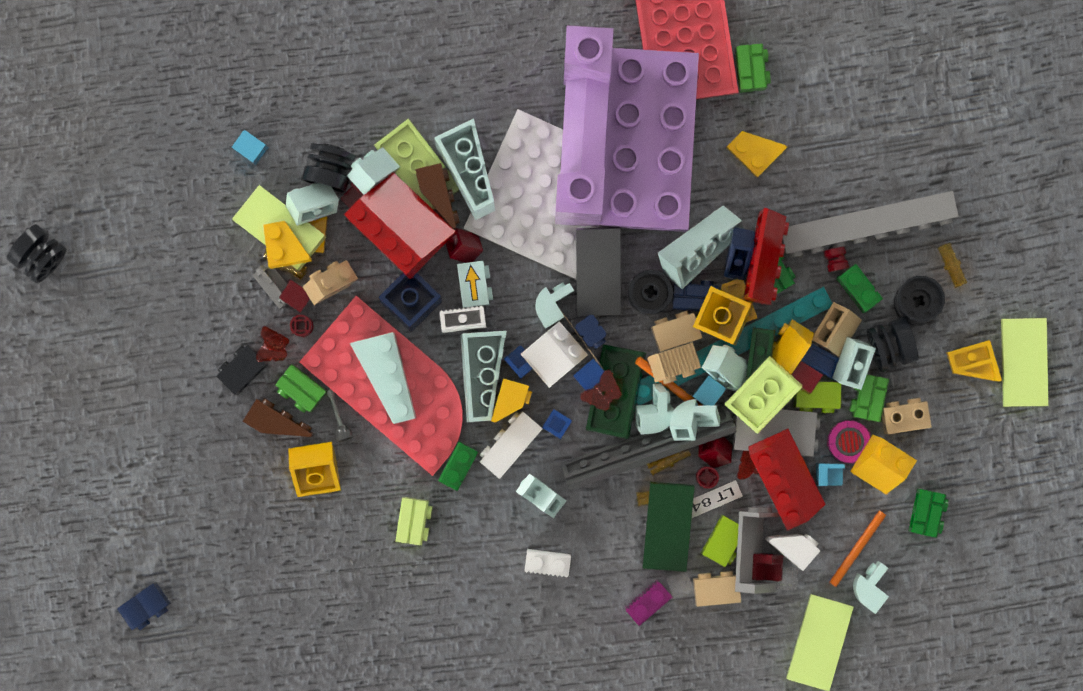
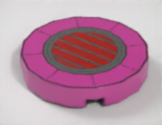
M844 420L834 425L829 432L827 446L835 459L842 463L853 464L857 461L871 436L869 430L863 424L855 420Z

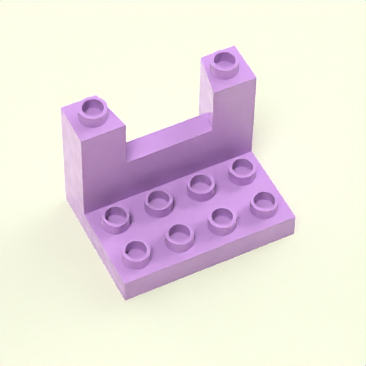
M567 26L564 85H566L561 172L558 174L555 224L687 232L689 229L699 53L612 48L614 28Z

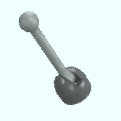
M328 390L326 396L330 398L338 423V427L335 430L336 441L338 443L353 438V433L347 425L342 424L334 399L335 392Z

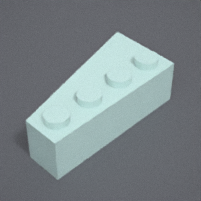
M474 118L434 137L436 148L475 220L495 211L494 199Z
M725 206L715 210L711 215L658 252L663 274L683 289L730 245L733 228L744 229L742 220Z
M507 331L463 333L460 335L467 422L491 421Z
M391 332L350 343L393 424L415 419L416 414L395 333Z

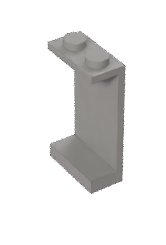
M781 409L758 434L735 414L734 424L737 432L733 433L732 449L749 451L748 446L789 428L802 456L813 457L814 452L818 451V439H815L816 430L819 431L820 417H817L815 412Z
M748 507V511H739L735 592L752 594L776 592V583L752 580L753 554L762 553L764 517H780L779 513L772 512L770 507Z

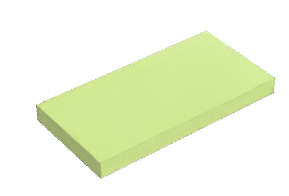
M407 119L374 144L377 150L383 147L400 166L395 174L434 210L433 205L420 191L415 169L439 163L442 164L443 168L446 167L411 121ZM448 171L450 181H446L447 189H452L454 195L459 189Z
M260 185L232 218L234 222L264 245L266 243L263 225L285 221L310 257L326 238L323 233L308 222L297 226L286 205ZM306 263L295 264L292 266L298 271H300Z
M1047 318L1001 319L1003 407L1048 406Z
M810 594L786 679L830 691L853 606Z

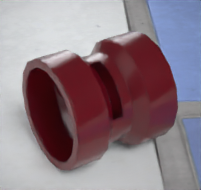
M845 246L823 251L825 258L828 260V273L850 268L849 262L845 259Z
M296 315L290 321V330L296 336L307 337L313 332L314 323L306 315Z
M701 467L696 473V482L703 488H713L719 481L718 472L712 467Z

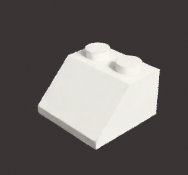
M560 321L521 353L522 357L549 388L588 355Z
M799 533L768 535L765 538L767 542L802 571L820 552L816 547L819 543L807 534L804 536Z

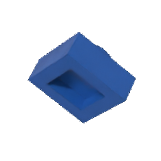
M553 409L542 428L561 439L572 420Z

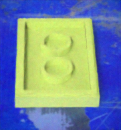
M769 356L728 399L725 405L758 434L803 385Z

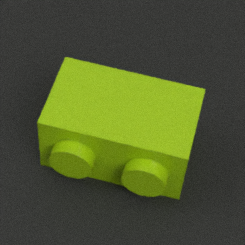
M818 382L810 395L800 389L794 395V407H799V411L813 412V408H821V413H835V409H841V383Z
M721 515L701 554L726 567L727 563L731 565L737 555L734 551L738 545L739 524Z

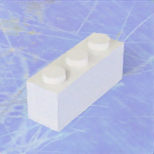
M523 411L521 414L516 412L508 421L511 426L506 431L501 429L494 438L497 442L493 447L487 446L480 454L482 457L480 463L499 479L543 429Z

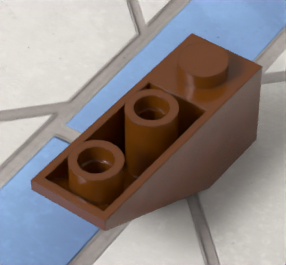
M439 163L415 169L421 193L446 222L456 230V224L460 223L457 210L453 211L451 203L455 202L452 189H447L446 181H450L447 168H443L442 164Z
M263 398V400L256 399L242 421L258 432L265 434L313 437L315 435L311 432V426L303 421L300 424L292 420L294 417L292 414L283 409L279 412L273 408L275 404L266 398Z

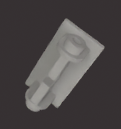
M268 263L264 266L261 265L252 276L276 306L281 309L287 303L282 301L279 296L287 283L275 268L270 269L268 267Z

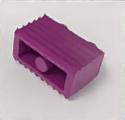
M655 580V583H652V586H649L648 589L645 588V591H642L639 597H635V600H632L629 606H625V610L637 625L640 626L673 597L659 580Z

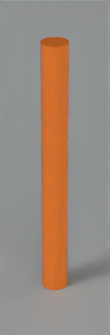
M641 356L638 357L635 364L653 377L650 364ZM663 380L659 381L684 402L695 399L674 382L664 384ZM697 401L698 406H704L699 401Z
M880 510L878 511L829 583L835 587L838 586L884 520L886 514Z

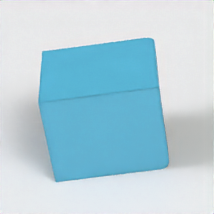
M246 130L241 133L232 146L235 151L255 165L269 148Z
M707 375L692 397L704 406H714L726 388Z
M816 463V485L841 486L843 484L845 464Z

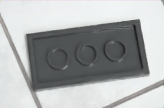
M620 227L576 228L577 316L621 315Z

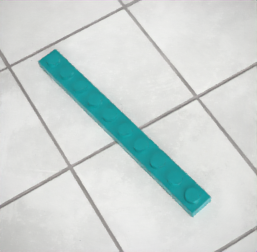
M822 287L744 327L736 346L720 339L697 351L701 368L695 369L696 374L683 378L682 374L677 375V380L673 382L679 386L706 372L702 366L713 345H728L735 350L734 353L739 355L750 349L753 327L776 330V336L784 323L789 324L793 319L800 324L829 309L833 303L825 288ZM651 375L640 382L637 397L638 405L652 400L653 384L660 383L655 382V378Z

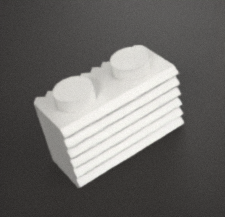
M472 306L471 308L467 307V309L463 307L462 310L459 308L453 311L451 309L444 312L440 311L442 333L487 328L483 306H476L475 308Z
M527 549L525 572L529 571L535 574L538 572L544 575L547 573L548 576L551 574L552 576L556 575L558 577L560 575L567 578L569 576L571 554Z

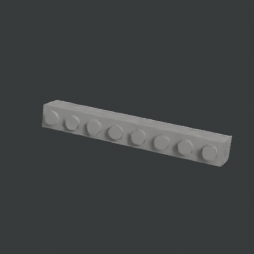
M950 191L789 226L787 236L783 235L782 244H785L784 255L789 254L790 258L802 256V251L811 250V253L825 251V246L832 245L833 248L846 246L845 242L854 240V244L867 242V237L875 236L877 240L889 237L888 233L897 231V235L909 233L910 228L918 227L919 230L932 228L931 224L940 222V226L951 224L953 219L959 217L954 193Z

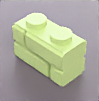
M402 497L396 542L422 545L423 541L428 540L429 528H425L426 519H431L433 506H429L428 500Z

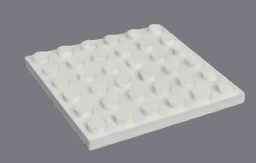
M517 109L488 173L495 211L477 220L470 213L464 229L576 280V228L608 227L555 224L558 174L561 172L563 129Z

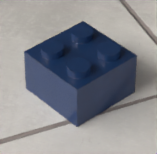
M402 273L379 296L380 302L410 332L442 303L441 296L418 273L411 279Z

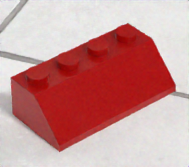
M789 428L748 446L750 457L787 531L808 522L826 505Z

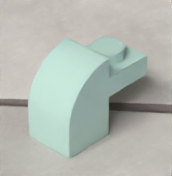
M562 282L552 289L554 291L552 294L549 293L546 287L539 293L535 307L537 316L545 329L564 318L556 302L574 292L570 283L565 285Z
M661 383L653 384V404L636 406L635 426L641 435L658 433L670 426L674 408L670 404L669 391Z
M696 399L688 400L678 405L672 413L669 426L673 440L695 441L698 427H719L720 416L717 406H698Z
M531 474L521 482L520 487L516 491L552 518L556 516L566 502L563 497Z
M879 561L876 564L872 563L865 572L867 574L865 578L857 573L853 582V591L857 600L875 614L889 597L875 586L888 569Z

